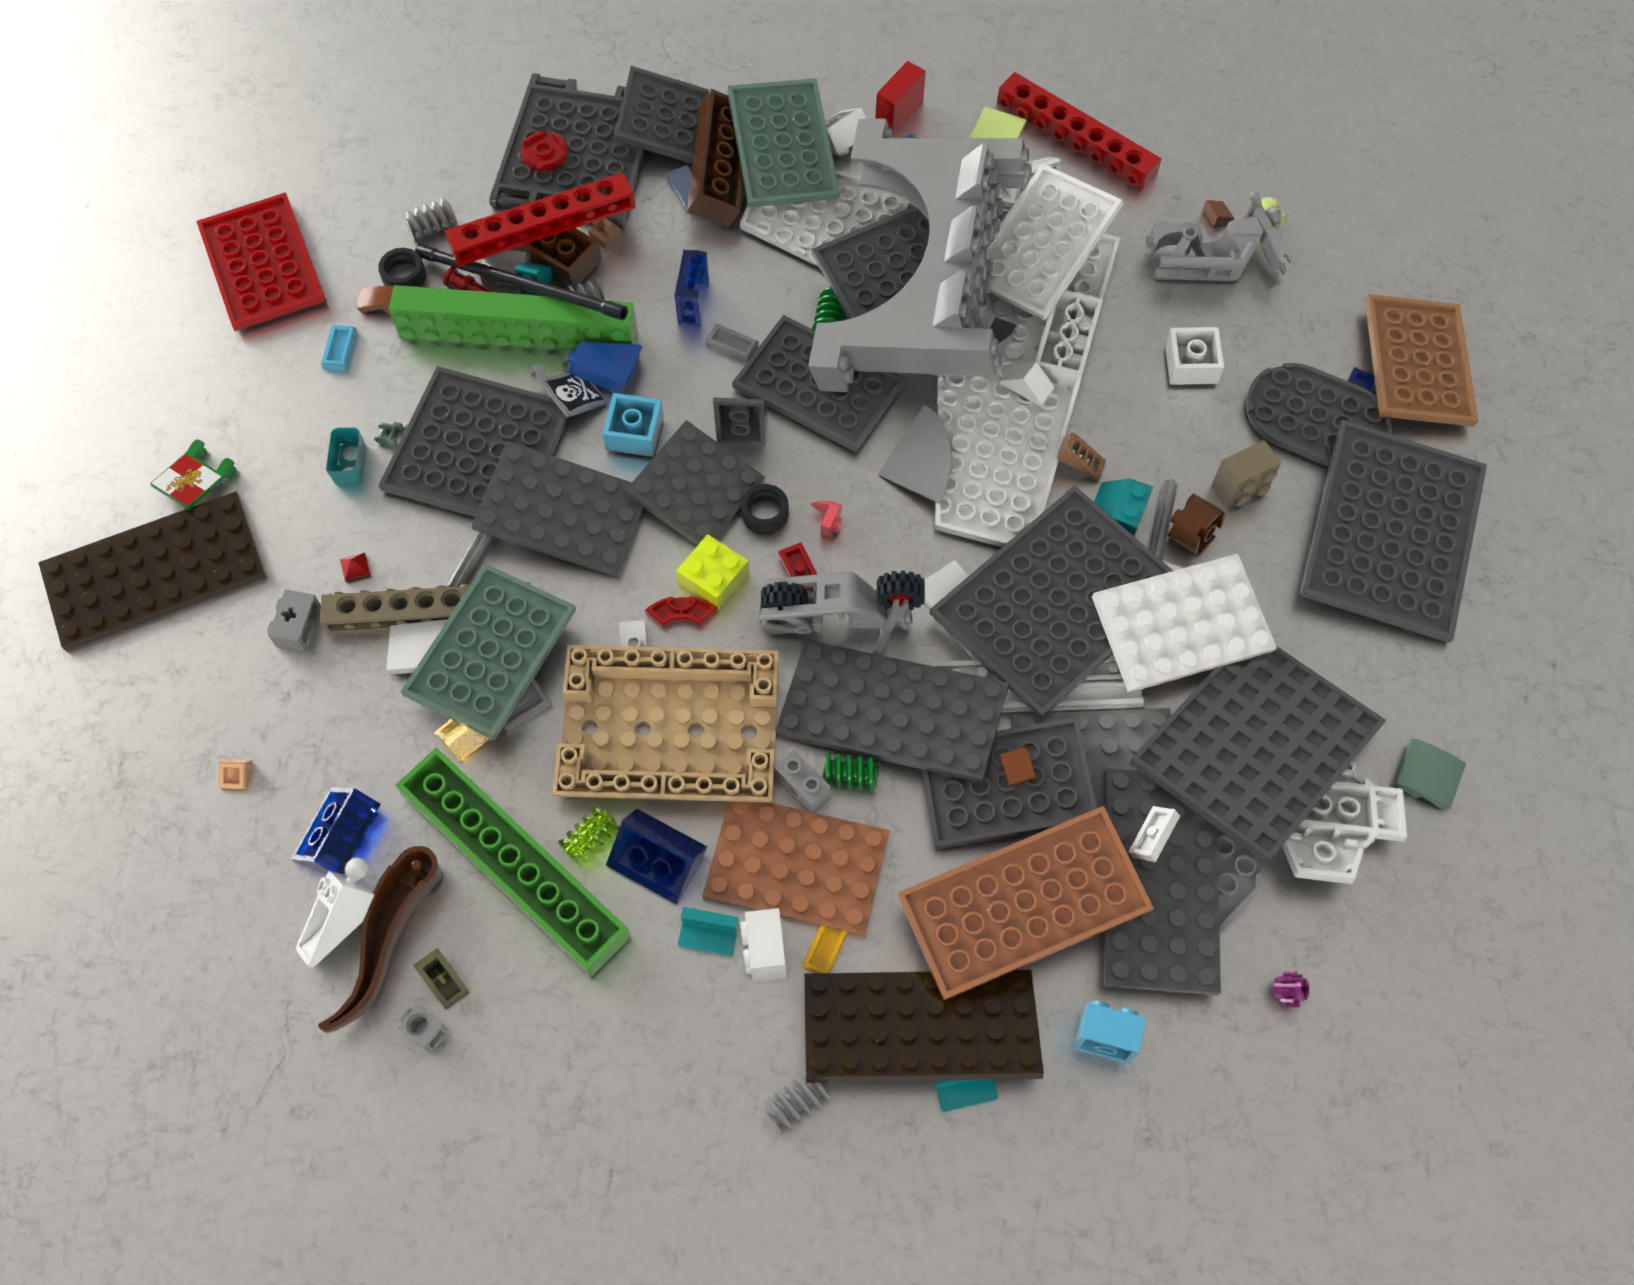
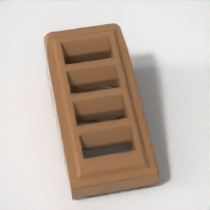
M1073 432L1063 438L1056 457L1096 482L1100 480L1106 460ZM1094 462L1097 464L1096 470L1092 468Z

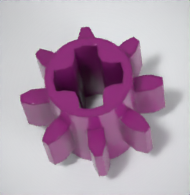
M1283 971V976H1279L1274 980L1273 991L1276 999H1280V1003H1285L1286 1007H1300V1001L1307 1000L1309 997L1310 987L1308 980L1302 978V974H1298L1297 971Z

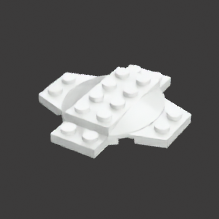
M1354 760L1282 846L1296 878L1352 884L1355 880L1364 849L1373 844L1375 839L1404 842L1407 838L1403 789L1375 786L1368 778L1363 780L1355 770L1357 764Z

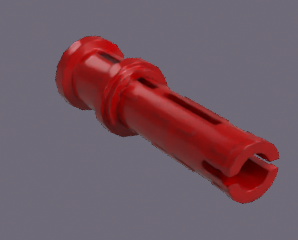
M450 267L443 277V285L446 287H453L457 290L495 292L477 283L473 276H465L454 267Z

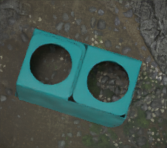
M335 428L331 431L326 472L335 484H360L365 442L357 428ZM349 446L358 447L356 459L352 461L346 460L343 457V451ZM346 467L354 468L350 471H342Z

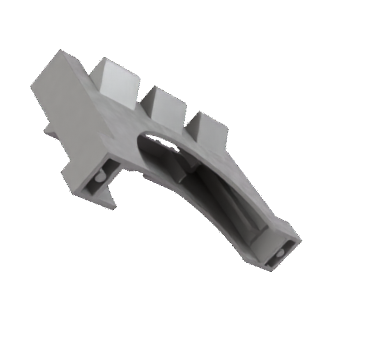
M858 119L851 161L863 162L860 187L889 191L912 203L929 222V240L926 252L917 271L909 282L890 300L878 308L855 318L831 323H817L808 367L819 391L848 392L849 383L853 382L854 371L995 377L997 367H1001L1002 354L998 352V339L994 338L993 330L984 329L983 322L979 321L980 311L977 307L978 303H984L985 294H989L990 291L988 275L993 272V259L989 258L990 245H988V242L994 241L995 233L1000 231V218H998V215L1003 212V198H1000V188H1026L1027 178L1032 176V164H1028L1029 149L1025 148L1024 139L893 138L892 129H889L886 119Z

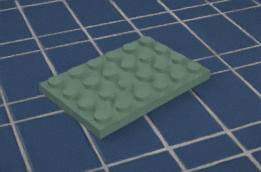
M817 78L728 86L727 93L748 208L839 199L840 192Z
M484 564L400 692L404 697L495 741L574 615L576 607L563 599L488 564Z

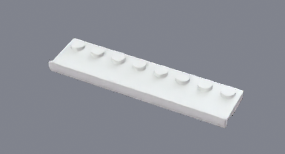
M1112 655L1049 713L1143 709L1145 702L1142 696V689L1128 693L1116 659ZM979 660L929 662V666L999 680ZM1008 689L1001 716L1034 713L1020 698Z

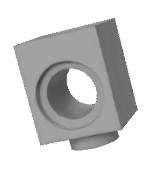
M418 1004L413 1009L410 1008L404 1013L400 1020L401 1024L398 1027L406 1036L428 1053L435 1049L449 1031L444 1024ZM427 1021L426 1030L420 1034L415 1033L418 1023Z

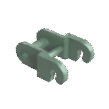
M394 422L393 424L379 423L378 427L381 430L379 436L374 437V441L378 444L389 445L391 449H396L398 444L395 440H392L394 433H398V431L405 432L408 425L403 427L399 422ZM386 431L391 432L389 437H384Z

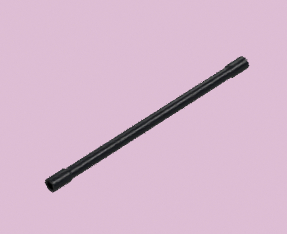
M418 244L415 248V252L424 260L458 268L594 310L622 321L628 315L627 306L600 300L475 261L458 267L452 254L439 251L437 248L424 244Z

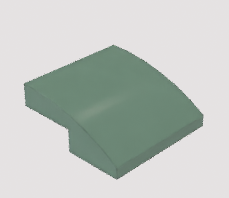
M1411 739L1394 785L1403 789V791L1414 798L1423 797L1441 810L1451 809L1466 763L1436 746L1417 739Z

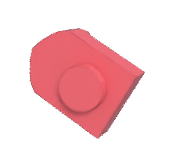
M824 500L812 502L811 506L825 515L821 523V538L830 540L833 532L837 533L841 526L842 519L840 515L842 505Z

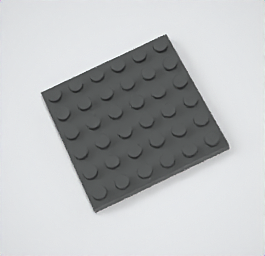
M437 366L378 486L384 492L475 517L506 442L510 441L552 456L569 417L567 418L549 396Z

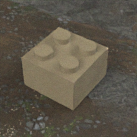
M1263 440L1223 459L1211 486L1227 508L1236 504L1241 506L1250 497L1255 495L1261 496L1271 489L1270 485L1277 476L1281 461L1266 441Z

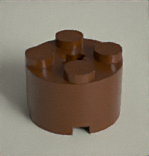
M1193 493L1188 498L1183 510L1178 509L1173 514L1171 522L1174 525L1170 529L1168 537L1189 551L1201 554L1215 539L1216 536L1213 533L1216 527L1221 529L1226 513Z

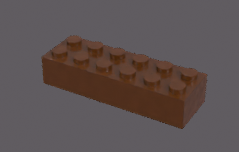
M710 89L700 105L687 212L729 227L740 213L743 176L728 95Z

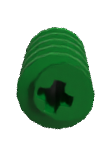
M831 287L820 292L812 327L813 330H816L817 323L845 320L846 313Z
M826 752L823 778L826 779L830 786L834 779H836L839 788H842L844 782L847 781L848 788L853 789L855 783L858 782L859 790L863 791L866 784H869L870 792H874L877 786L880 760L874 766L873 758L869 757L867 763L863 764L862 756H858L856 762L853 763L851 755L848 754L845 761H842L840 753H837L834 760H831L830 752Z

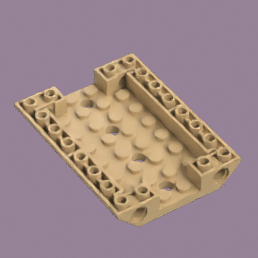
M567 645L563 684L565 711L562 741L557 743L553 797L772 803L776 749L775 730L777 725L779 651ZM588 724H595L597 726V730L593 734H585L583 729ZM647 725L651 730L647 735L640 736L636 733L639 726ZM693 727H701L704 730L700 737L690 736L689 731ZM747 728H753L757 734L754 738L747 739L742 736V732Z

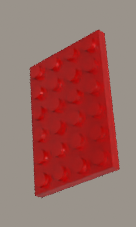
M286 192L196 221L234 331L326 301Z

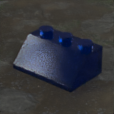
M331 787L290 860L327 875L329 870L345 874L346 864L351 860L355 851L363 844L365 840L364 834L369 825L373 824L378 816L377 811L381 804L356 788Z
M635 809L622 820L606 866L677 904L697 873L707 846L647 813Z

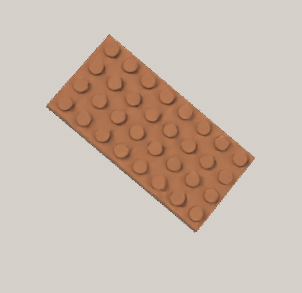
M1104 806L907 888L897 894L943 1000L961 994L1154 909Z

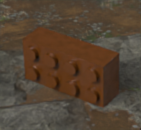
M525 199L519 206L530 203L531 201ZM576 228L510 249L527 252L526 259L529 253L531 262L551 267L553 279L567 287L572 286L573 289L602 260L599 242Z

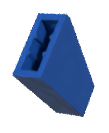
M580 342L577 349H572L568 356L567 363L570 364L568 373L611 392L623 394L638 362L643 346L639 344Z

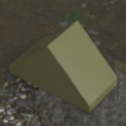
M438 948L413 965L444 1008L468 992L466 986Z

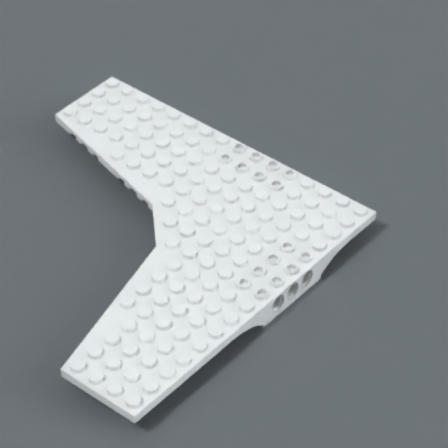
M835 170L840 192L839 199L748 208L747 204L740 222V229L818 266L812 256L813 248L914 207V205L892 192L870 187H860L861 176ZM1000 197L1003 198V212L998 215L1000 224L1016 200ZM1107 234L1102 235L1045 320L1027 311L1014 310L1013 304L991 293L985 294L984 303H978L977 308L980 311L979 321L983 322L984 329H989L994 318L998 317L1017 324V330L1002 357L1001 367L996 369L995 377L938 374L937 415L942 420L949 435L951 463L949 480L944 495L939 503L935 501V530L1003 547L1045 511L1059 461L1056 457L1063 438L1067 433L1120 237ZM1037 362L1052 382L1055 389L1042 407L1000 384L1001 379L1013 364Z

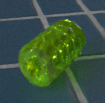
M600 806L599 809L594 807L590 809L592 817L587 815L582 817L584 825L580 823L574 825L576 833L570 830L566 833L569 841L562 838L558 840L560 848L578 865L579 858L585 861L589 860L586 855L587 850L592 853L597 852L593 845L595 842L602 846L604 845L602 835L609 838L612 837L609 830L610 827L617 830L620 829L615 819Z

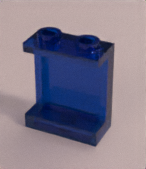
M683 249L674 294L678 325L697 327L702 325L700 290H694L695 284H709L708 257L705 251Z

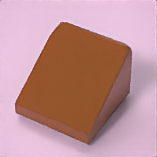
M1207 200L1205 202L1203 212L1213 227L1234 220L1233 215L1223 201Z
M1026 747L1000 755L1009 786L1036 778Z

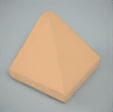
M252 760L219 761V788L247 789Z

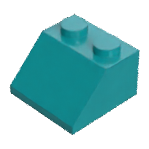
M1131 478L1102 482L1094 502L1129 533L1135 536L1153 486Z

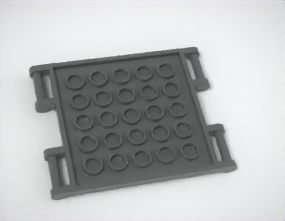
M532 73L490 194V206L518 207L525 200L501 196V193L529 197V201L534 202L544 197H549L623 172L634 191L646 150L613 140L625 86L618 85L615 95L612 96L576 90V79L562 80L542 77L540 74ZM540 131H546V134H552V132L558 134L563 138L567 148V157L564 163L551 171L539 172L530 169L524 163L521 155V148L525 139ZM627 211L606 219L616 223L617 226H625Z

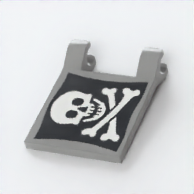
M567 361L562 364L567 372L548 377L546 369L542 364L533 366L535 371L531 373V378L533 381L540 383L567 418L607 404V399L593 383L568 373L570 364Z

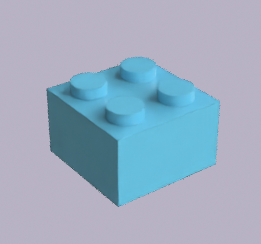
M613 393L602 434L606 450L654 457L664 417L662 400Z
M1102 1001L1088 1002L1079 1014L1073 1049L1130 1063L1140 1052L1146 1018L1138 1016L1139 1013L1132 1009L1122 1008L1119 1011L1109 1008L1110 1005Z

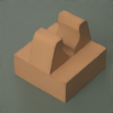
M606 218L593 222V227L588 230L589 236L597 240L605 249L622 235L621 229Z

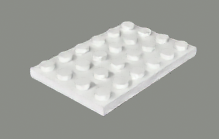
M1042 163L1001 222L1000 231L995 233L994 241L988 242V245H990L989 258L993 259V272L988 275L990 280L989 293L1045 320L1123 206L1122 199Z
M1238 553L1095 592L1092 595L1128 693L1273 652L1277 648Z

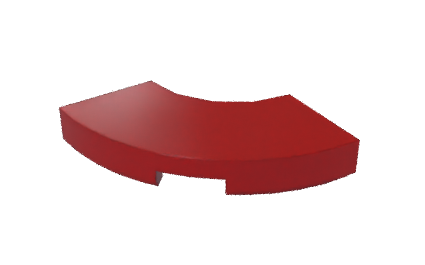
M694 596L668 597L655 602L645 609L646 615L663 630L677 623H689L701 628L718 612L716 606Z

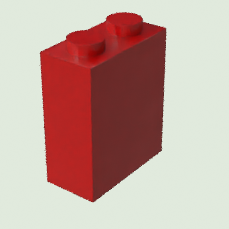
M908 60L876 93L875 119H886L893 135L923 104L926 70Z

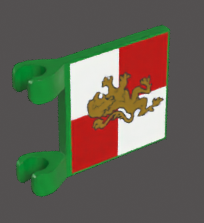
M196 439L184 455L150 484L162 494L190 510L222 480L233 476L237 469L233 466L235 464L234 461L229 458H225L217 470L200 461L199 458L204 457L207 454V450L204 448L205 443Z

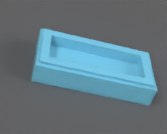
M332 325L321 362L323 369L347 371L357 335L356 327Z

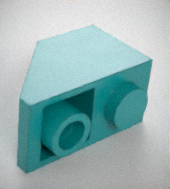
M528 261L518 264L514 268L515 273L551 285L554 283L551 267ZM520 288V292L523 295L545 296Z

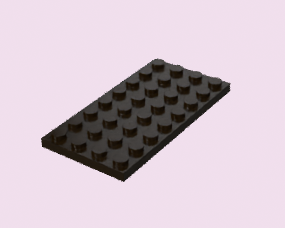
M237 491L193 506L190 510L179 511L38 562L60 644L65 651L267 577Z
M1032 970L1011 971L947 1000H943L931 971L804 974L806 1083L1043 1079L1044 1070Z

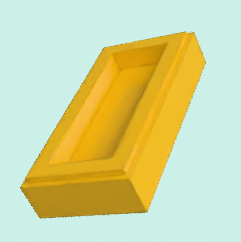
M820 925L802 964V968L813 973H830L848 935V931L834 930Z

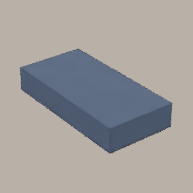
M687 165L667 173V179L686 210L692 173Z

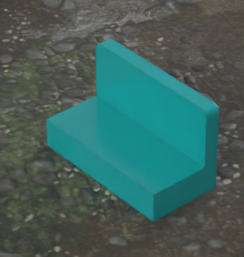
M683 907L680 917L682 926L678 939L679 947L725 956L733 955L739 929L738 917Z
M994 1080L934 1081L942 1112L991 1102L998 1098Z

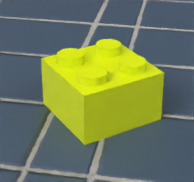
M707 534L676 570L678 585L694 596L710 602L720 611L749 576V562Z

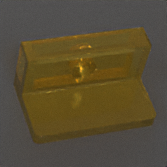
M449 720L435 732L439 740L448 746L459 761H463L490 739L453 720Z

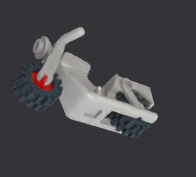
M901 570V573L891 571V574L884 573L883 576L880 575L875 590L854 572L765 579L762 581L759 619L769 635L785 633L809 634L811 631H817L820 634L823 625V615L838 614L839 620L843 621L844 614L849 615V626L851 628H881V635L873 650V654L883 655L894 626L897 625L903 630H907L908 624L913 622L911 610H914V607L919 608L924 604L925 582L921 575H914V572L911 571L907 574L903 570ZM814 587L813 596L812 592L808 591L806 588Z

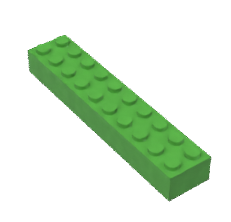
M394 285L389 305V311L398 335L405 339L442 340L454 343L469 342L479 345L496 344L500 346L510 345L524 348L537 347L548 350L564 349L571 351L572 349L576 350L580 342L636 344L638 333L633 302L611 301L627 306L628 315L622 321L548 296Z
M437 747L395 785L401 795L589 977H592L631 938L628 928Z

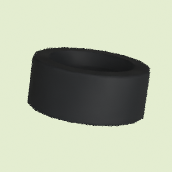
M402 247L388 251L381 257L378 264V271L385 286L420 287L426 278V270L420 255L409 248ZM408 263L415 266V270L406 277L394 278L389 276L390 271L399 264Z
M770 484L756 485L750 488L743 496L741 502L743 521L752 531L761 534L774 533L786 524L789 516L788 498L783 490L777 486ZM760 499H771L779 504L780 511L770 519H760L751 514L750 508L754 502Z

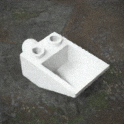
M353 858L348 861L345 867L346 875L329 870L326 878L323 877L317 889L318 897L296 946L297 952L308 966L314 968L363 922L374 897V894L361 881L369 870L368 864L364 859Z

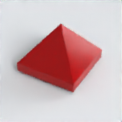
M365 552L340 559L345 582L371 575Z

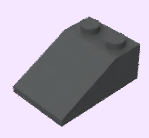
M713 398L717 442L766 444L767 406L763 399Z

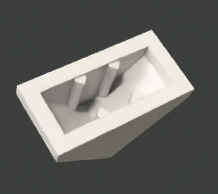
M1037 362L1013 364L1000 381V384L1041 407L1055 389Z

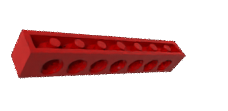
M1014 72L999 87L997 104L1020 118L1026 119L1027 122L1036 126L1039 130L1046 132L1076 152L1103 166L1111 173L1128 181L1131 185L1143 190L1158 174L1162 158L1020 74Z
M623 172L460 226H455L445 230L451 252L459 267L635 209L634 192Z

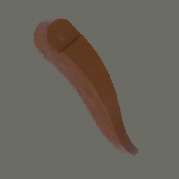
M413 846L404 850L394 863L387 867L373 891L374 897L363 920L360 966L357 981L351 996L332 1016L318 1024L321 1031L330 1033L347 1026L362 1016L376 1000L404 927L417 907L441 879V870L437 857L431 849L424 846Z

